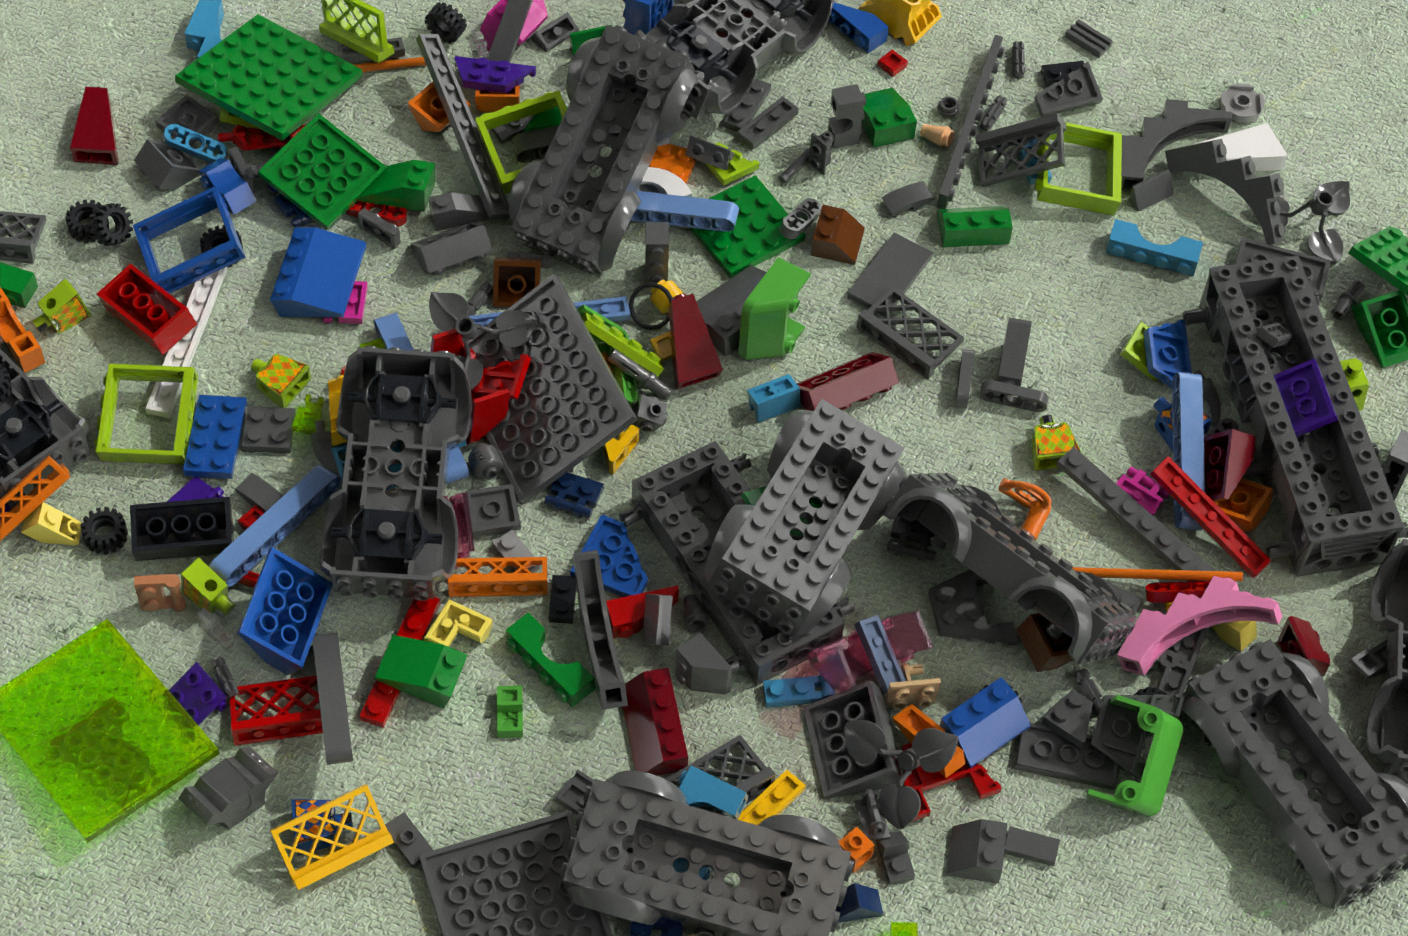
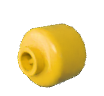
M663 279L657 283L668 289L672 297L683 293L671 280L665 281ZM653 287L650 290L652 293L650 297L651 302L661 313H669V300L666 294L660 289Z

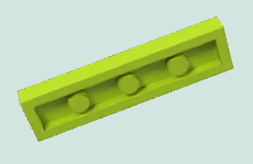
M585 312L581 317L589 332L642 367L653 372L656 376H659L664 370L661 358L652 351L647 353L642 349L640 343L634 339L629 341L623 337V333L616 327L612 326L609 328L603 324L604 320L598 315L592 314L591 316Z

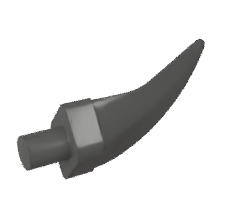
M1198 370L1193 374H1200L1202 377L1203 397L1209 404L1213 426L1215 427L1221 416L1219 395L1210 377L1206 379L1201 370Z
M324 420L315 421L316 432L310 435L313 451L324 467L340 476L332 453L331 431H325Z

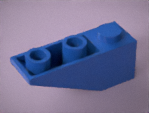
M834 2L828 21L838 27L844 35L852 39L859 48L870 53L887 41L889 27L877 16Z

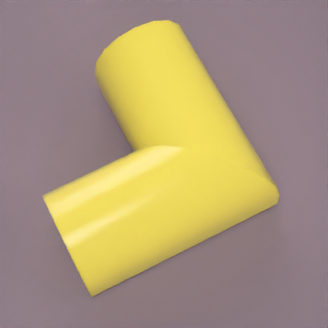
M449 599L424 637V641L450 647L457 634L460 633L483 643L490 634L493 619Z

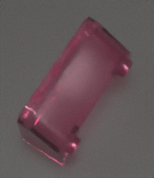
M918 610L880 619L894 654L900 663L913 659V654L918 651L933 648ZM857 630L807 653L810 664L832 689H839L840 692L854 687L856 678L873 670Z

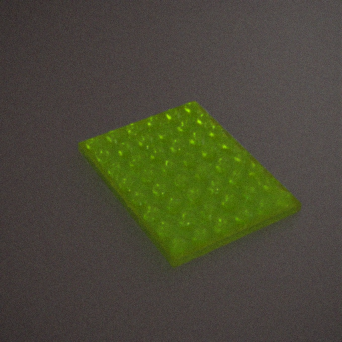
M108 618L0 687V734L86 843H89L220 754L215 744Z

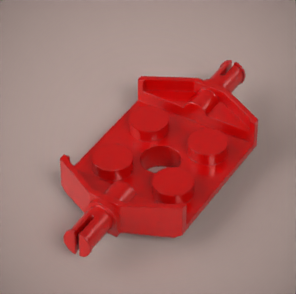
M237 125L231 132L218 133L219 142L232 141L233 144H236L243 151L284 147L306 125H301L283 141L261 129L245 128V126Z

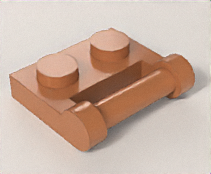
M176 574L134 576V587L141 610L156 611L172 608L175 612L185 610L186 601L181 596L179 588L181 582ZM163 587L170 590L171 596H165Z

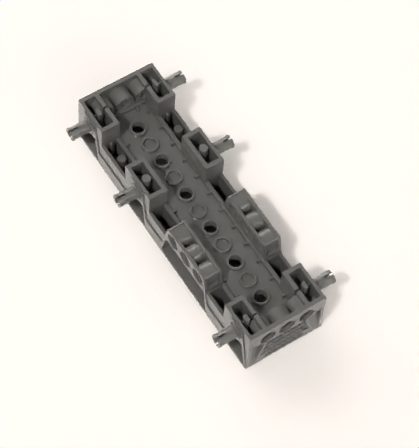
M1299 256L1212 267L1209 270L1208 279L1199 304L1200 309L1184 311L1183 319H1185L1186 325L1204 322L1212 343L1223 341L1226 350L1222 370L1241 422H1252L1259 440L1253 457L1255 461L1251 462L1242 478L1260 475L1263 485L1273 488V495H1279L1288 519L1282 534L1284 542L1267 543V556L1270 559L1289 556L1296 577L1381 564L1395 546L1398 538H1408V524L1401 520L1377 458L1379 455L1378 447H1376L1377 444L1371 443L1319 310V296H1317L1316 292H1312ZM1256 315H1263L1267 320H1260ZM1279 323L1292 332L1295 337L1291 343L1273 348L1258 337L1256 332L1260 327ZM1276 352L1280 354L1281 357L1275 358L1274 356L1270 355V353ZM1315 358L1338 420L1310 431L1309 435L1303 434L1296 437L1273 375ZM1313 468H1321L1325 474H1318L1314 472ZM1328 508H1336L1340 514L1334 515L1329 512Z

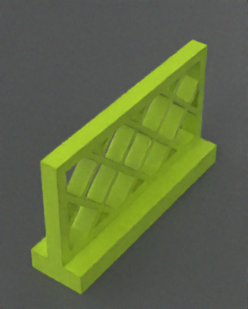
M321 0L324 22L319 25L320 33L378 63L395 53L394 46L387 43L383 11L361 0H343L349 9L346 8L342 0H334L333 2L332 0ZM335 4L338 6V8H339L340 11L342 12V15L340 14V12H339L338 9L336 8ZM365 19L367 20V22H368L369 25L371 26L372 30L370 29V27H369L368 24L366 23Z

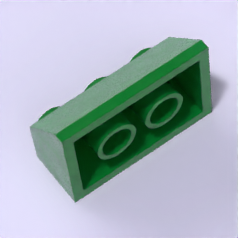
M1004 206L937 209L942 247L1002 245L1010 243L1013 226L1010 210Z

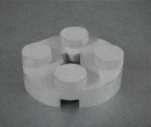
M1233 84L1228 90L1222 92L1220 108L1222 111L1232 112L1231 121L1256 122L1264 108L1265 101L1263 95L1260 92L1258 94L1253 91L1254 87L1248 84ZM1239 101H1243V103L1247 105H1241L1239 104Z

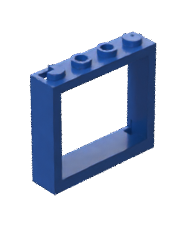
M216 186L133 225L151 280L169 294L246 258L225 201ZM218 208L230 241L161 273L150 240Z

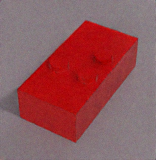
M129 264L96 294L109 313L162 355L197 325L185 305L132 264Z

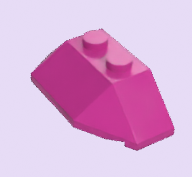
M500 0L487 13L476 37L475 44L489 52L508 0ZM533 0L517 45L523 44L548 18L544 0Z

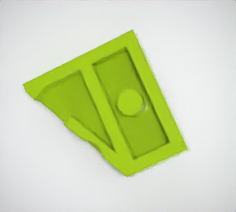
M719 142L715 143L716 145L728 149V147L724 144H721ZM731 150V152H734V157L732 161L729 160L727 170L705 164L724 186L758 170L760 163L757 160L751 162L743 158L742 153Z
M1141 321L1135 327L1120 355L1155 382L1157 378L1148 372L1143 334L1149 327Z

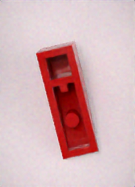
M678 585L606 601L613 638H627L643 629L646 594L673 596L672 606L679 602Z

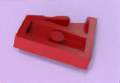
M522 354L520 359L508 362L506 360L494 367L490 366L483 369L482 379L473 392L478 396H486L508 389L510 391L509 399L518 400L531 358L527 354Z

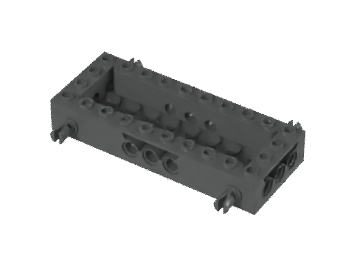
M713 441L632 480V503L635 507L619 513V518L621 522L624 521L625 527L641 519L645 520L735 653L734 656L725 660L732 667V673L744 667L756 686H758L763 681L770 680L841 643L844 629V621L841 617L854 612L855 608L853 603L849 604V598L846 597L844 600L834 604L829 612L807 634L798 635L793 638L781 632L778 628L769 627L766 621L759 619L753 613L739 607L736 603L707 587L708 583L704 572L716 534L730 509L734 505L746 504L741 495L744 492L751 491L738 473L752 466L750 458L746 459V453H743L730 461L718 443ZM701 511L704 513V516L696 518L691 513Z

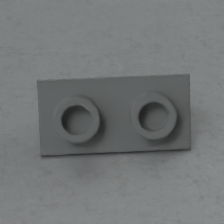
M825 131L819 136L814 133L811 134L809 163L823 175L826 173V166L831 163L830 147L834 137L829 131Z
M690 135L686 156L727 170L729 160L732 161L734 157V152H731L730 148L727 149L705 141L700 137Z
M866 789L863 792L862 799L854 801L862 832L870 840L890 839L887 822L881 812L877 793L872 789Z

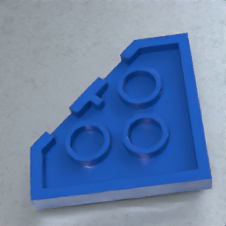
M601 514L581 552L598 550L604 590L621 597L643 593L648 584V578L641 567L639 557L628 537L624 523ZM574 566L570 571V576H575Z

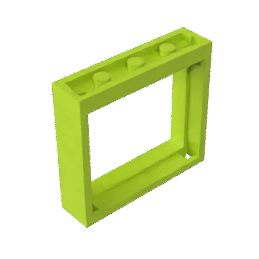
M559 90L547 92L543 96L526 99L522 103L505 106L501 110L484 113L480 117L475 118L477 129L504 195L510 193L513 183L522 169L505 174L487 130L558 107L563 119L567 107Z
M1065 122L1064 142L1107 150L1106 196L1049 185L1047 170L1036 173L1038 178L1035 181L1034 191H1037V201L1114 216L1121 204L1122 133ZM1057 133L1050 135L1046 139V142L1049 143V139L1055 140L1057 138ZM1042 144L1036 154L1041 157L1049 147Z
M109 364L108 372L103 376L105 393L101 394L100 397L102 414L97 418L99 434L98 438L94 440V452L97 453L101 461L184 465L192 430L198 385V374L195 368ZM120 380L182 383L174 451L110 448Z

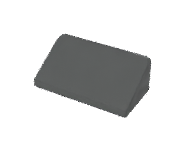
M567 12L536 31L531 38L546 52L570 37V33L578 32L579 28Z
M1165 170L1132 186L1129 202L1137 211H1141L1173 195L1170 171Z

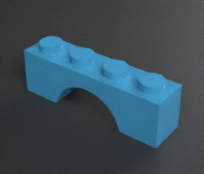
M1115 219L1106 253L1194 276L1203 242L1181 236L1177 241L1168 245L1154 244L1147 241L1140 234L1137 224Z

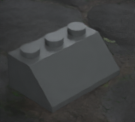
M473 221L410 243L423 271L432 275L444 272V268L451 265L453 268L466 264L465 260L474 258V260L482 259L487 256V252L493 251L484 224Z

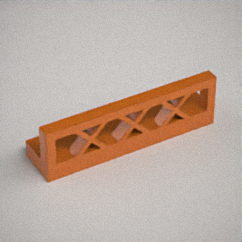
M48 455L0 499V508L2 507L0 512V541L70 478L69 470L62 463L59 465ZM50 464L55 470L45 479H41V471ZM38 484L29 494L23 495V487L25 485ZM9 500H20L9 512H5V504Z
M547 557L457 558L456 567H465L468 571L464 574H453L448 578L449 597L548 595ZM532 565H542V573H531L528 568ZM482 566H489L493 569L488 574H482L478 571ZM506 566H514L517 568V570L514 573H506L505 571H503V569Z

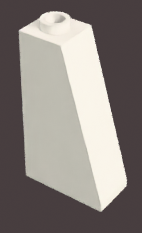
M1268 123L1203 141L1222 139L1227 149V160L1251 155V159L1255 164V171L1282 170L1288 156Z

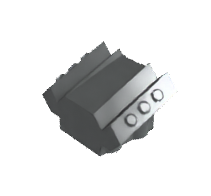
M250 747L239 748L234 757L225 758L200 776L194 786L185 787L178 799L206 825L218 823L230 830L266 804L265 792L278 772Z

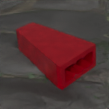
M85 86L70 146L74 162L119 164L112 108L107 88Z
M686 293L676 295L671 300L668 308L674 385L676 390L719 377L723 368L694 294L686 295Z

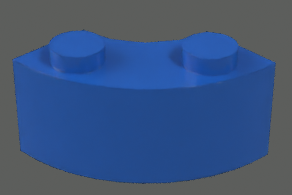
M220 158L199 170L202 186L206 190L216 186L230 213L236 214L257 202L247 181L238 175L228 159Z

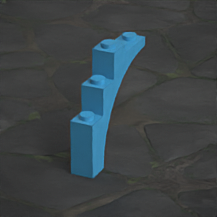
M199 0L184 35L187 48L199 50L197 59L222 41L220 38V27L224 17L222 0Z

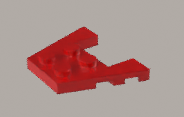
M912 744L902 745L901 750L905 751L911 748ZM966 763L947 778L940 772H926L919 766L912 770V773L904 781V786L912 787L918 793L921 800L920 811L913 821L930 816L931 811L922 793L923 791L966 777L970 778L979 799L1001 793L1002 787L987 774L988 771L982 765L976 764L969 768Z

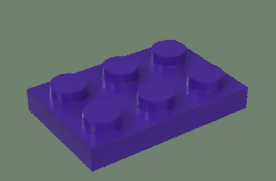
M1315 358L1273 375L1296 437L1338 420Z

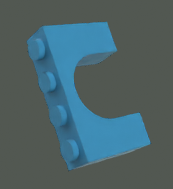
M690 766L688 771L684 770L678 781L679 789L686 796L689 806L695 808L702 806L711 807L737 820L749 798L746 792L693 766ZM678 858L674 861L673 867L678 873H684L688 870L689 863L684 858ZM710 867L701 868L699 876L703 880H707L712 869Z

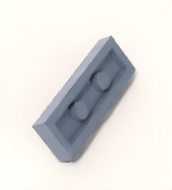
M879 615L855 623L854 626L882 693L888 692L890 683L906 681Z

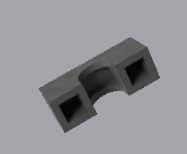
M858 84L832 89L830 104L835 117L829 118L827 130L834 137L832 146L835 149L859 144L860 134L863 133L861 122L864 120L863 106L866 105L865 94L860 91Z
M645 222V283H658L663 279L668 281L669 222Z

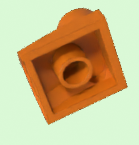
M520 85L513 87L507 93L475 90L476 108L483 113L495 112L505 106H513L520 103Z
M1241 478L1229 499L1215 503L1242 531H1251L1259 525L1269 510L1273 498V488Z

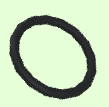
M654 282L643 283L630 296V315L633 321L641 328L648 330L660 329L668 324L669 313L665 320L657 325L644 324L634 313V299L641 290L649 287L658 288L663 291L669 300V305L673 297L669 290L661 284Z

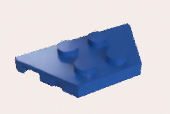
M1180 319L1173 324L1165 323L1160 327L1154 326L1148 328L1143 333L1148 372L1172 388V380L1176 372L1192 373L1185 319Z

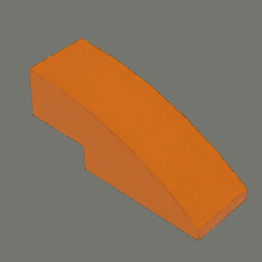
M910 704L892 717L894 723L911 744L915 735L923 729L934 728L945 732L941 726L913 704ZM957 746L950 762L938 772L947 778L965 765L963 750Z

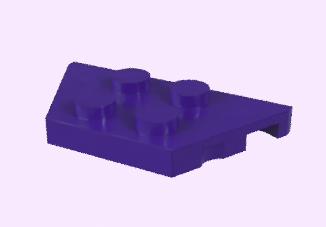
M454 57V64L458 69V76L461 79L463 88L507 93L513 87L524 83V77L527 75L531 77L536 76V66L514 64L508 61H491L486 58Z

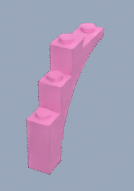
M1213 576L1202 598H1198L1193 594L1178 593L1166 615L1159 611L1152 612L1143 609L1134 624L1133 631L1126 638L1117 657L1122 670L1145 676L1153 663L1169 647L1198 630L1234 621H1261L1278 625L1282 614L1279 604L1275 600L1254 596L1246 591L1240 592L1237 582L1232 579Z

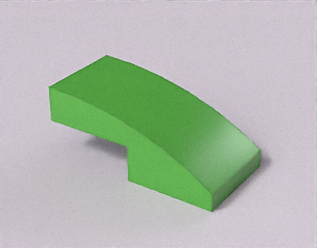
M497 686V738L523 737L522 686Z

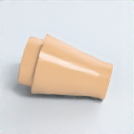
M923 124L920 136L944 148L950 147L952 144L954 131L950 130V127Z

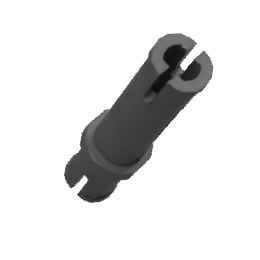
M614 348L608 355V361L642 384L641 387L645 390L649 389L663 400L670 394L672 388L657 379L656 374L653 372L649 373Z

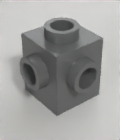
M641 395L632 401L631 408L638 419L632 425L640 427L645 432H654L661 426H664L668 417V413H666L667 403L661 402L657 397Z

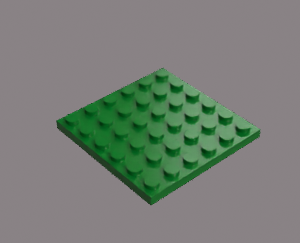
M257 14L176 74L175 83L283 141L363 76V70Z

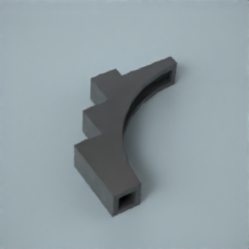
M1166 99L1162 119L1144 117L1140 137L1122 135L1121 190L1131 191L1132 186L1143 182L1148 164L1156 154L1171 143L1195 134L1209 132L1227 133L1232 119V112L1188 108V101Z
M1222 139L1165 151L1170 173L1187 171L1201 173L1218 179L1237 192L1253 210L1262 227L1267 244H1275L1285 240V228L1281 224L1280 219L1281 209L1276 197L1284 195V182L1280 177V173L1255 177V164L1251 159V155L1227 160V149Z
M598 550L573 554L580 621L585 633L587 654L591 662L592 674L595 678L596 694L602 710L628 706L625 681L618 662L607 611Z

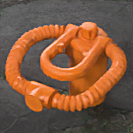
M1002 479L998 487L999 492L1030 509L1020 530L1025 529L1034 535L1033 540L1036 541L1051 511L1050 496L1043 489L1029 482Z

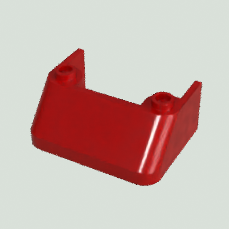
M456 328L432 336L430 352L448 351L455 354V356L460 355L466 358L463 338ZM470 349V359H476L473 349ZM474 389L471 390V426L466 438L467 445L478 442L506 418L509 411L510 391L508 389L486 396H478L473 392Z

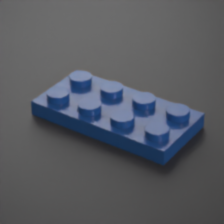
M199 395L183 468L184 476L233 478L247 408L246 397Z

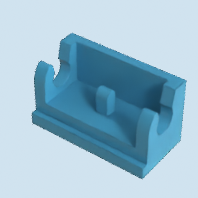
M790 374L747 390L750 410L755 409V417L758 423L801 407L800 388Z

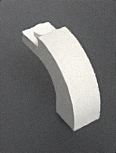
M648 167L637 190L692 197V192L681 178L667 170Z

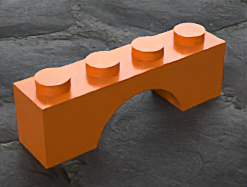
M0 287V336L22 371L26 373L44 364L45 359L41 346L30 331L27 332L22 326L8 297Z

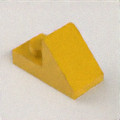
M632 424L626 431L620 433L617 440L612 438L602 446L609 473L612 475L615 474L639 442V428Z

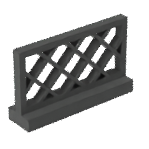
M1058 113L975 135L976 144L979 146L980 185L985 187L1065 166V121ZM1057 133V138L1052 144L1046 142L1050 135ZM1030 140H1038L1031 150L1025 147ZM1044 144L1049 148L1040 157L1036 152ZM1017 145L1011 155L1005 153L1009 146ZM1023 149L1028 154L1019 162L1015 158ZM996 150L997 152L991 160H987L986 152ZM1053 151L1058 153V160L1046 161ZM1003 155L1007 160L999 168L995 163ZM1033 156L1037 158L1038 161L1033 167L1028 168L1026 166ZM1012 162L1018 165L1013 172H1005ZM992 167L998 170L993 177L986 179V174Z
M0 211V236L4 234L9 236V238L0 237V260L34 263L36 258L35 249L47 221L46 215ZM8 220L16 221L8 226L3 223ZM31 222L38 223L31 228L26 226V224ZM20 227L24 230L15 235L12 233L13 230ZM27 236H30V237L32 238V240L23 239V238H25V237H27Z
M895 287L890 288L868 310L864 309L858 315L857 328L926 379H929L934 374L935 369L964 342L962 335ZM894 296L900 300L901 305H888V300ZM914 310L918 313L919 317L906 318L905 311ZM878 311H885L886 319H878L873 314ZM889 311H902V318H890ZM932 323L936 326L937 331H924L923 324ZM891 324H903L904 332L894 331L891 328ZM907 324H920V331H908ZM941 336H950L955 341L952 344H942ZM909 337H921L922 345L912 344L909 341ZM925 337H937L938 344H926ZM927 350H939L940 356L934 360L927 354Z
M739 735L666 778L667 781L680 786L678 784L679 778L684 770H689L690 766L696 767L710 775L720 776L722 781L724 777L738 779V783L734 787L746 792L749 796L747 804L756 799L775 781V772L770 766L766 767L743 737ZM738 745L744 750L743 757L729 755L730 750ZM714 759L724 761L722 770L708 768L709 762ZM727 762L741 763L740 773L726 771ZM745 764L757 766L760 771L754 775L744 774ZM696 807L702 810L727 816L711 807Z

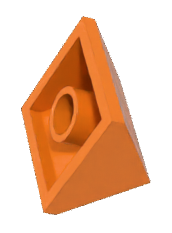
M433 82L407 104L422 131L441 132L450 124Z

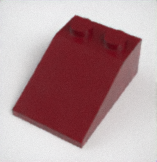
M1230 429L1204 437L1205 493L1214 502L1229 499L1253 460L1256 450V436Z

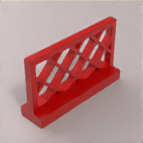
M317 675L237 686L239 691L237 695L247 694L250 698L244 704L237 701L235 696L230 698L231 731L234 745L323 733L321 710L314 709L320 702L319 693L311 689L317 684ZM292 687L301 689L295 697L287 693ZM272 690L276 693L270 700L261 696L265 691ZM306 693L315 697L308 705L300 701ZM281 697L290 701L283 709L275 705ZM256 700L264 704L258 712L249 708ZM294 705L303 709L299 713L290 714L288 712ZM269 708L277 712L275 716H262ZM244 712L252 716L249 720L237 721V718Z

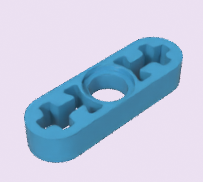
M170 124L165 128L163 140L168 146L210 163L220 158L225 159L227 149L219 141L177 124ZM173 131L177 133L175 139L170 138ZM184 135H185V136H187V137H186L185 143L182 144V140H183ZM196 139L201 143V147L193 149L190 147L189 141ZM207 144V145H208V148H207V150H206V153H204L203 151H204L205 145ZM215 149L219 150L217 157L213 156Z

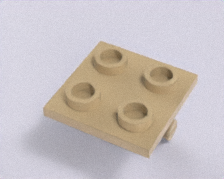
M902 663L900 668L906 681L889 684L885 700L887 708L892 707L898 710L906 708L910 704L917 705L918 707H927L935 704L941 684L940 678L911 681L910 675L923 674V665Z

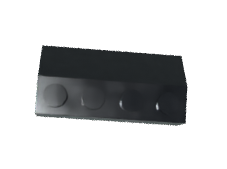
M230 497L130 505L131 546L136 561L220 554L234 541Z

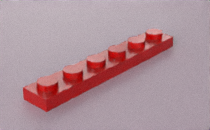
M1169 456L1150 473L1252 578L1256 577L1270 563L1271 559Z
M428 598L426 601L413 599L396 636L424 641V637L440 606V598ZM376 680L361 711L360 721L384 728L401 690Z

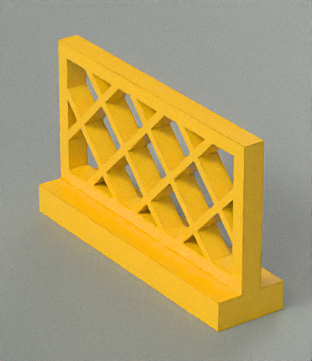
M367 784L270 830L290 874L289 877L293 886L298 890L394 843ZM364 792L367 799L364 811L351 807L354 797ZM348 800L347 805L341 804ZM336 805L345 808L340 823L327 819L330 809ZM369 808H371L373 814L368 813ZM349 810L362 814L357 829L344 825ZM324 812L323 817L318 816V814ZM366 816L376 819L379 829L371 833L362 831ZM312 817L321 820L316 835L303 830L306 820ZM325 822L338 826L333 840L320 836ZM342 828L355 832L352 842L347 845L338 842ZM287 829L297 832L292 846L283 844L278 834ZM301 833L314 838L309 852L296 848ZM360 834L365 835V836H363V837H361V838L358 839V837H359ZM318 840L331 843L328 854L322 857L313 854ZM336 845L341 847L337 850H334ZM285 848L290 849L289 855H287ZM295 851L307 855L304 866L294 870L291 864Z

